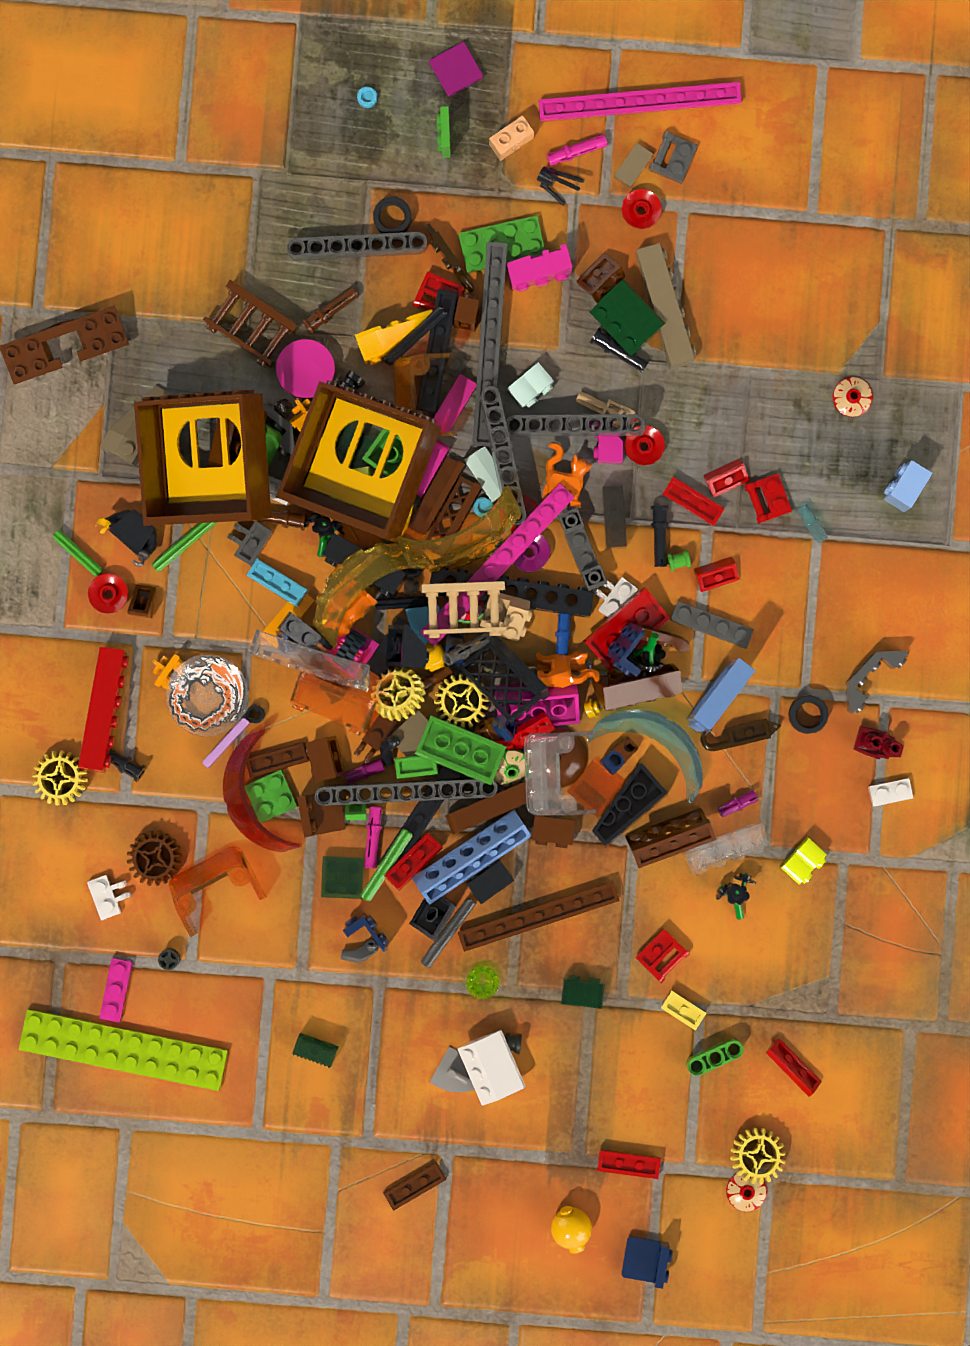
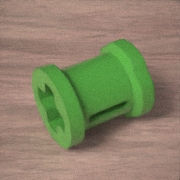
M688 550L671 555V553L667 554L670 571L685 566L687 568L691 567Z

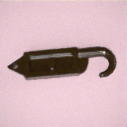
M430 224L425 226L431 235L432 242L430 244L436 253L440 252L443 256L442 262L447 270L451 269L468 292H473V285L462 271L460 263L439 232H436Z
M765 718L727 727L721 733V742L713 744L708 743L706 740L707 734L712 731L711 729L710 731L702 732L700 741L706 750L719 751L770 739L771 735L781 727V724L768 721Z

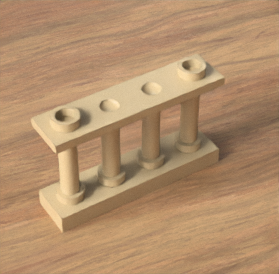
M505 581L422 584L421 593H426L429 609V630H423V634H427L428 638H440V634L473 632H489V636H501L502 631L507 630L506 627H499L498 594H500V590H505ZM479 591H488V595H490L491 628H479L477 596L480 595ZM446 592L447 596H449L450 629L438 630L436 597H438V593ZM459 592H467V595H469L470 628L458 629L457 596H459Z

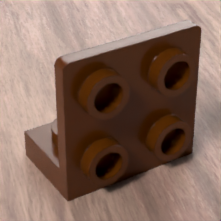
M328 791L321 792L319 797L322 800H328L330 793ZM315 794L297 797L304 838L346 829L342 805H320L315 800Z

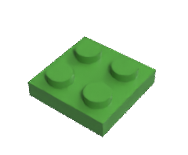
M440 107L441 113L437 114V132H441V134H437L438 152H442V158H451L449 107Z
M282 770L244 786L260 823L298 807Z

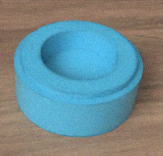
M372 87L361 88L357 94L360 106L363 108L375 106L378 99L376 91Z
M481 497L475 501L473 508L478 517L487 518L493 513L494 505L489 498Z

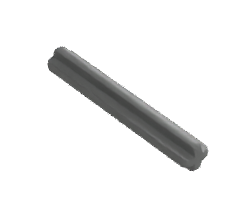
M467 898L437 941L434 942L423 957L421 963L425 967H431L476 904L473 900Z

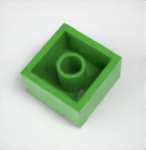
M384 428L362 458L374 468L378 465L390 433L389 430ZM398 435L395 437L382 472L387 477L397 470L403 458V444Z

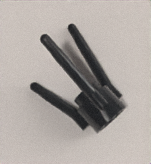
M544 166L537 177V181L541 182L540 187L545 189L562 205H565V202L549 185L553 186L555 181L579 191L580 187L558 176L581 183L584 182V179Z

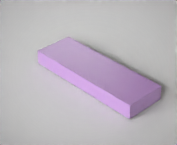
M242 718L204 759L203 764L210 768L245 731L251 722L246 718Z

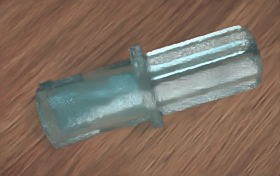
M808 504L796 511L804 521L805 528L809 529L817 543H822L828 538L818 522L819 518L816 519Z

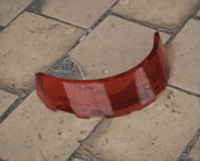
M264 729L247 735L233 750L224 772L223 797L231 820L246 838L265 849L286 852L302 847L301 843L286 841L268 831L253 814L245 794L244 774L246 763L256 742L263 735L268 734L267 730Z

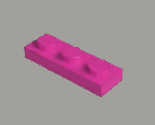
M111 958L99 1019L121 1022L133 961Z

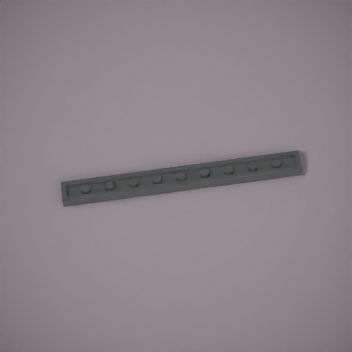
M487 242L472 446L490 447L480 403V395L488 386L497 388L507 243ZM485 393V399L487 401L495 400V396L493 393ZM495 412L489 413V418L492 421H495Z

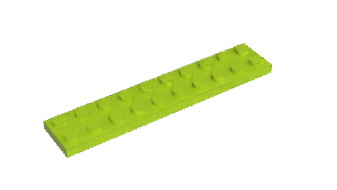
M27 1009L19 1050L216 1091H220L228 1053L227 1049L33 1009Z

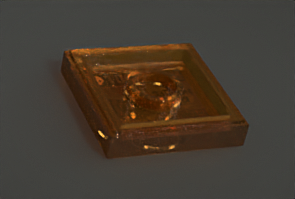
M592 761L567 792L594 816L599 818L622 790L623 786L597 763Z

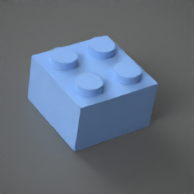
M912 460L907 464L900 465L894 475L897 477L896 480L889 483L884 491L886 496L883 500L903 512L909 510L933 473Z

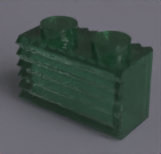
M568 975V978H563L561 1004L602 1009L605 984L600 982V978L589 977L588 981L580 980V976Z
M300 1033L292 1053L293 1056L304 1057L305 1060L316 1061L317 1064H324V1067L328 1066L330 1068L339 1046Z

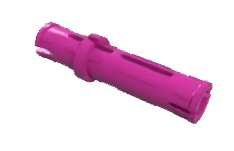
M604 134L574 145H565L562 149L547 153L546 157L550 166L564 161L569 162L577 156L607 147V141Z
M369 806V821L366 824L368 831L364 868L377 869L383 807Z

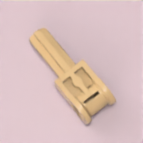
M580 392L576 398L578 404L599 414H635L630 408L610 399L606 404L583 392ZM614 421L612 425L619 429L621 421Z

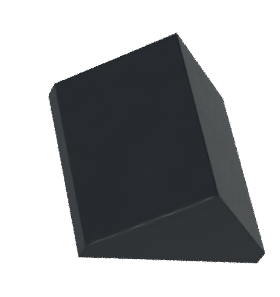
M442 896L429 905L424 898L409 924L436 942L457 904Z

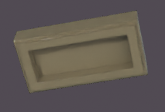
M636 143L615 173L614 178L631 188L653 157V153Z

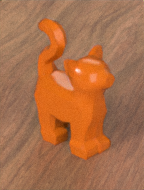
M551 442L548 447L554 449L556 454L551 456L546 463V484L543 489L542 502L561 484L575 497L570 502V506L581 508V502L578 498L583 487L584 475L591 470V463L574 455L571 462V474L556 471L554 464L561 461L564 449L561 444Z
M350 576L334 596L331 605L326 609L323 622H315L314 626L319 631L332 627L338 632V636L342 637L344 634L351 632L353 623L362 617L370 605L377 604V601L364 588L358 591L354 587L357 582ZM334 613H341L340 616L332 619V615Z
M574 651L569 655L555 654L551 656H542L540 653H536L537 677L547 687L564 688L569 685L583 683L589 677H593L596 682L601 679V675L597 670L587 668V653ZM571 669L579 671L581 674L575 676L572 674Z

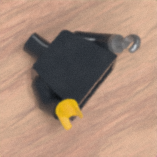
M135 509L114 513L105 519H99L95 524V527L97 525L104 527L100 531L102 534L110 527L109 531L139 556L138 560L141 563L136 562L135 559L133 560V564L138 567L143 566L145 560L156 550L158 539L156 532L158 529L153 525L144 526L143 514H139Z

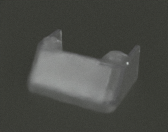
M593 731L532 733L525 738L527 809L531 814L538 816L596 814V809H577V802L573 796L561 795L559 755L561 753H568L573 749L574 736L593 735Z

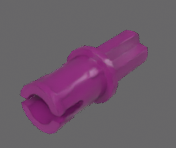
M382 759L366 765L361 764L360 767L345 772L346 775L344 777L347 783H352L365 777L369 779L368 776L385 771Z
M752 789L739 797L734 796L733 800L719 806L718 812L721 817H726L738 810L743 811L742 808L757 802L758 798H756L757 796Z

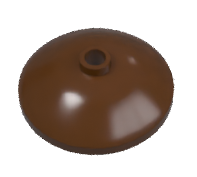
M555 727V730L530 743L526 752V756L531 764L530 774L533 778L537 776L539 783L551 788H563L573 784L581 777L587 764V752L583 741L571 730L561 727ZM554 754H560V761H554Z

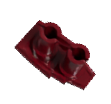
M860 726L853 750L880 760V758L889 759V757L901 758L904 746L897 742L894 737L887 735L885 731Z

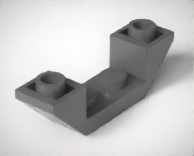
M263 402L264 411L268 412L266 420L269 418L275 422L273 426L281 433L284 430L286 431L282 436L278 451L288 458L292 456L296 445L294 427Z
M575 508L558 515L564 536L588 591L608 584L584 530L585 526L578 509Z
M906 651L874 652L846 682L847 711L850 714L854 712L859 713L866 705L864 701L867 698L855 687L863 685L868 679L865 676L870 670L874 672L881 665L880 660L890 669H895L896 667L899 669L907 661L905 657L909 653Z

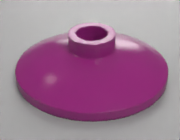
M541 534L527 548L533 550V555L528 556L524 551L513 562L518 569L533 572L541 569L547 563L550 556V547L547 540Z

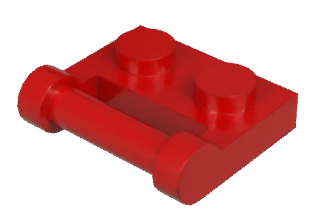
M427 271L413 306L417 308L420 306L434 311L435 304L424 300V294L436 298L438 289L458 292L459 299V296L464 291V287Z
M778 473L744 486L745 491H748L758 524L792 512ZM761 487L770 513H764L756 488Z
M663 928L635 958L662 983L665 980L664 977L684 957L687 958L690 954ZM675 948L678 952L658 972L655 967Z

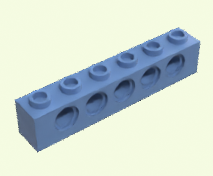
M513 810L421 871L412 879L430 905L530 838L531 834L515 810Z

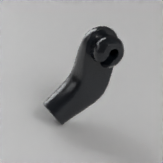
M397 735L387 736L380 744L379 750L385 766L394 763L393 750L395 746L400 745V739Z

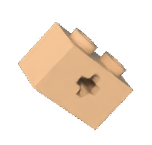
M521 116L490 137L489 145L501 161L534 139V131L525 118Z

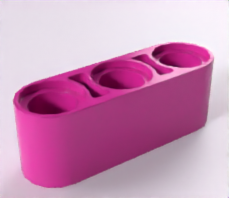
M438 440L417 492V496L423 498L450 450L449 446Z

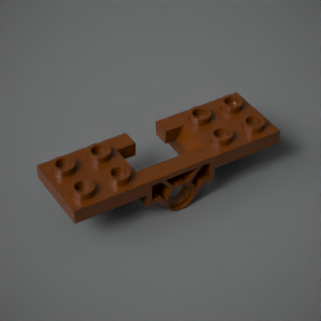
M115 305L79 318L59 322L31 335L0 345V351L13 384L15 385L63 368L60 357L54 359L47 340L77 331L83 349L77 351L80 362L129 345Z

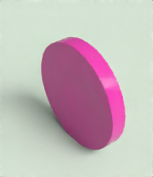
M308 339L297 340L287 345L281 351L276 362V375L280 385L287 393L300 399H312L319 381L327 383V380L333 382L335 363L328 349L319 342Z

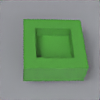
M347 804L345 806L346 821L366 820L367 805Z

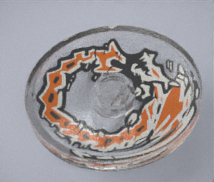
M198 655L187 659L174 670L167 684L166 702L172 718L181 728L198 736H216L232 729L243 717L248 704V687L241 671L229 660L216 655Z

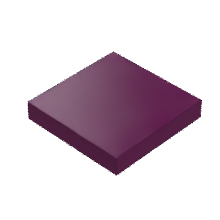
M464 41L429 60L433 72L448 97L483 79V75Z

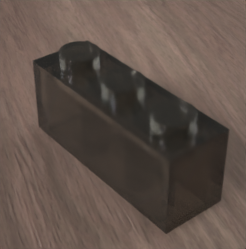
M623 485L603 486L601 492L605 550L625 549L627 547Z

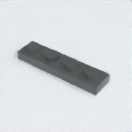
M677 601L670 621L747 649L754 629Z

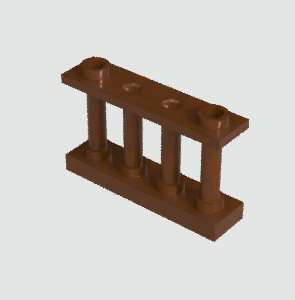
M230 279L226 285L229 290V296L212 320L206 316L203 318V321L206 323L205 327L214 334L219 332L256 357L255 361L264 368L267 365L272 368L274 364L269 360L270 356L285 334L291 332L295 335L299 327L296 323ZM240 298L246 302V307L228 332L220 327L219 324L235 300L238 301ZM257 309L263 313L262 319L244 343L235 336L252 311L255 312ZM274 321L279 324V330L265 351L260 354L252 347L269 322L272 323Z

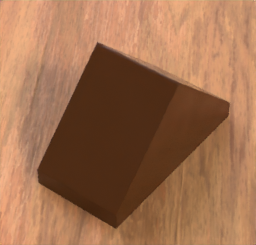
M136 585L128 608V614L152 619L156 587Z

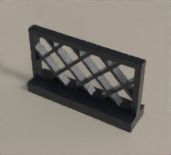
M491 636L489 638L490 642L461 664L459 670L512 723L539 700L542 699L544 701L547 699L549 692L547 686L498 636ZM489 650L494 653V660H483V655ZM472 664L479 665L478 673H469L466 669ZM482 665H493V672L481 673ZM505 665L507 667V674L496 673V666ZM481 678H492L491 686H482L480 684ZM495 678H506L505 687L494 686ZM509 678L519 679L520 687H509ZM494 691H505L504 700H495L493 698ZM508 691L519 692V700H507ZM522 692H532L534 697L531 700H522ZM507 705H518V710L510 715L506 711Z

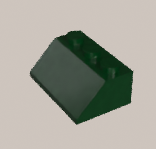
M624 279L608 292L589 312L630 356L641 350L666 324Z

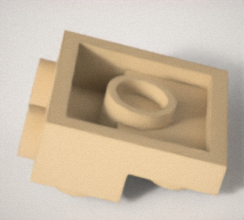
M500 593L498 594L499 627H506L507 631H502V635L499 637L519 641L520 636L524 637L527 625H524L525 621L530 622L533 610L529 609L530 601ZM490 595L480 621V626L485 628H491Z

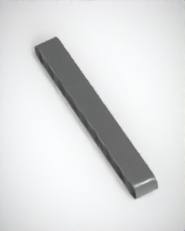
M472 777L332 784L320 786L316 790L315 800L318 804L327 806L484 798L495 795L498 787L496 781L493 780V790L486 792L482 789L484 782ZM465 783H471L474 788L472 792L465 793L462 790V786ZM444 784L452 785L453 791L450 794L442 792L441 788ZM424 785L432 787L433 791L430 795H424L421 792V788ZM409 786L412 789L411 795H402L401 788ZM383 787L391 789L392 794L389 797H383L380 794V790ZM363 788L369 789L371 796L368 798L361 797L360 790ZM342 789L349 790L351 796L348 799L340 797L339 792ZM322 790L328 791L330 798L328 800L320 799L319 792Z

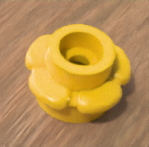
M589 699L590 701L584 703L586 714L589 718H597L598 713L601 712L598 701Z

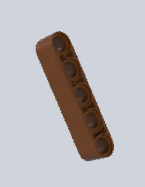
M536 776L501 791L492 797H487L445 815L452 834H456L544 796V792Z

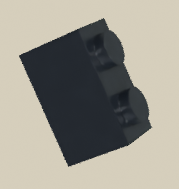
M501 860L498 862L494 861L485 867L487 870L481 874L478 872L469 878L470 882L467 883V886L480 904H483L514 882L513 877Z

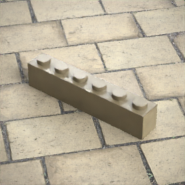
M660 243L637 249L635 256L650 306L666 323L658 332L669 369L693 363L694 357L697 354L694 345H690L688 337H691L689 327L684 325L682 319L685 317L683 307L679 306L677 302L679 298L677 287H673L671 279H673L672 270L670 267L667 268L665 262L668 259L665 248L661 249Z

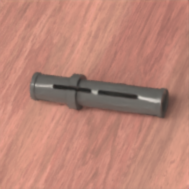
M484 632L464 644L456 645L455 649L443 655L444 662L450 666L460 659L468 658L469 654L481 649L490 642L489 638L491 636H489V632Z

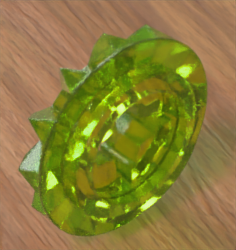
M479 966L472 969L468 974L466 986L472 996L478 999H487L496 993L499 979L496 972L490 967ZM481 974H483L485 980L492 981L485 984L484 991H482L481 985L473 983L480 980Z

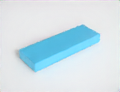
M258 558L247 573L248 577L296 607L300 605L309 591Z

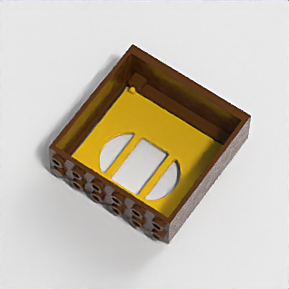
M327 380V383L319 381L276 498L389 541L399 543L441 427L436 425V420L420 413L418 415L407 408L395 406L385 400H378L371 395L359 393L354 389L340 386ZM358 420L359 422L343 464H341L336 452L338 436L348 424ZM366 423L390 431L373 476L350 469L351 461ZM398 435L403 444L401 464L394 473L381 479L395 437Z
M232 390L142 397V401L134 402L144 526L252 521L272 518L263 393L255 394L254 390ZM218 417L220 419L223 466L201 468L197 419ZM227 419H230L236 425L241 436V450L238 458L232 465L230 463ZM188 421L190 422L193 467L184 460L179 447L180 433ZM212 500H230V501H212ZM194 501H211V502H194ZM175 502H192V503H175Z

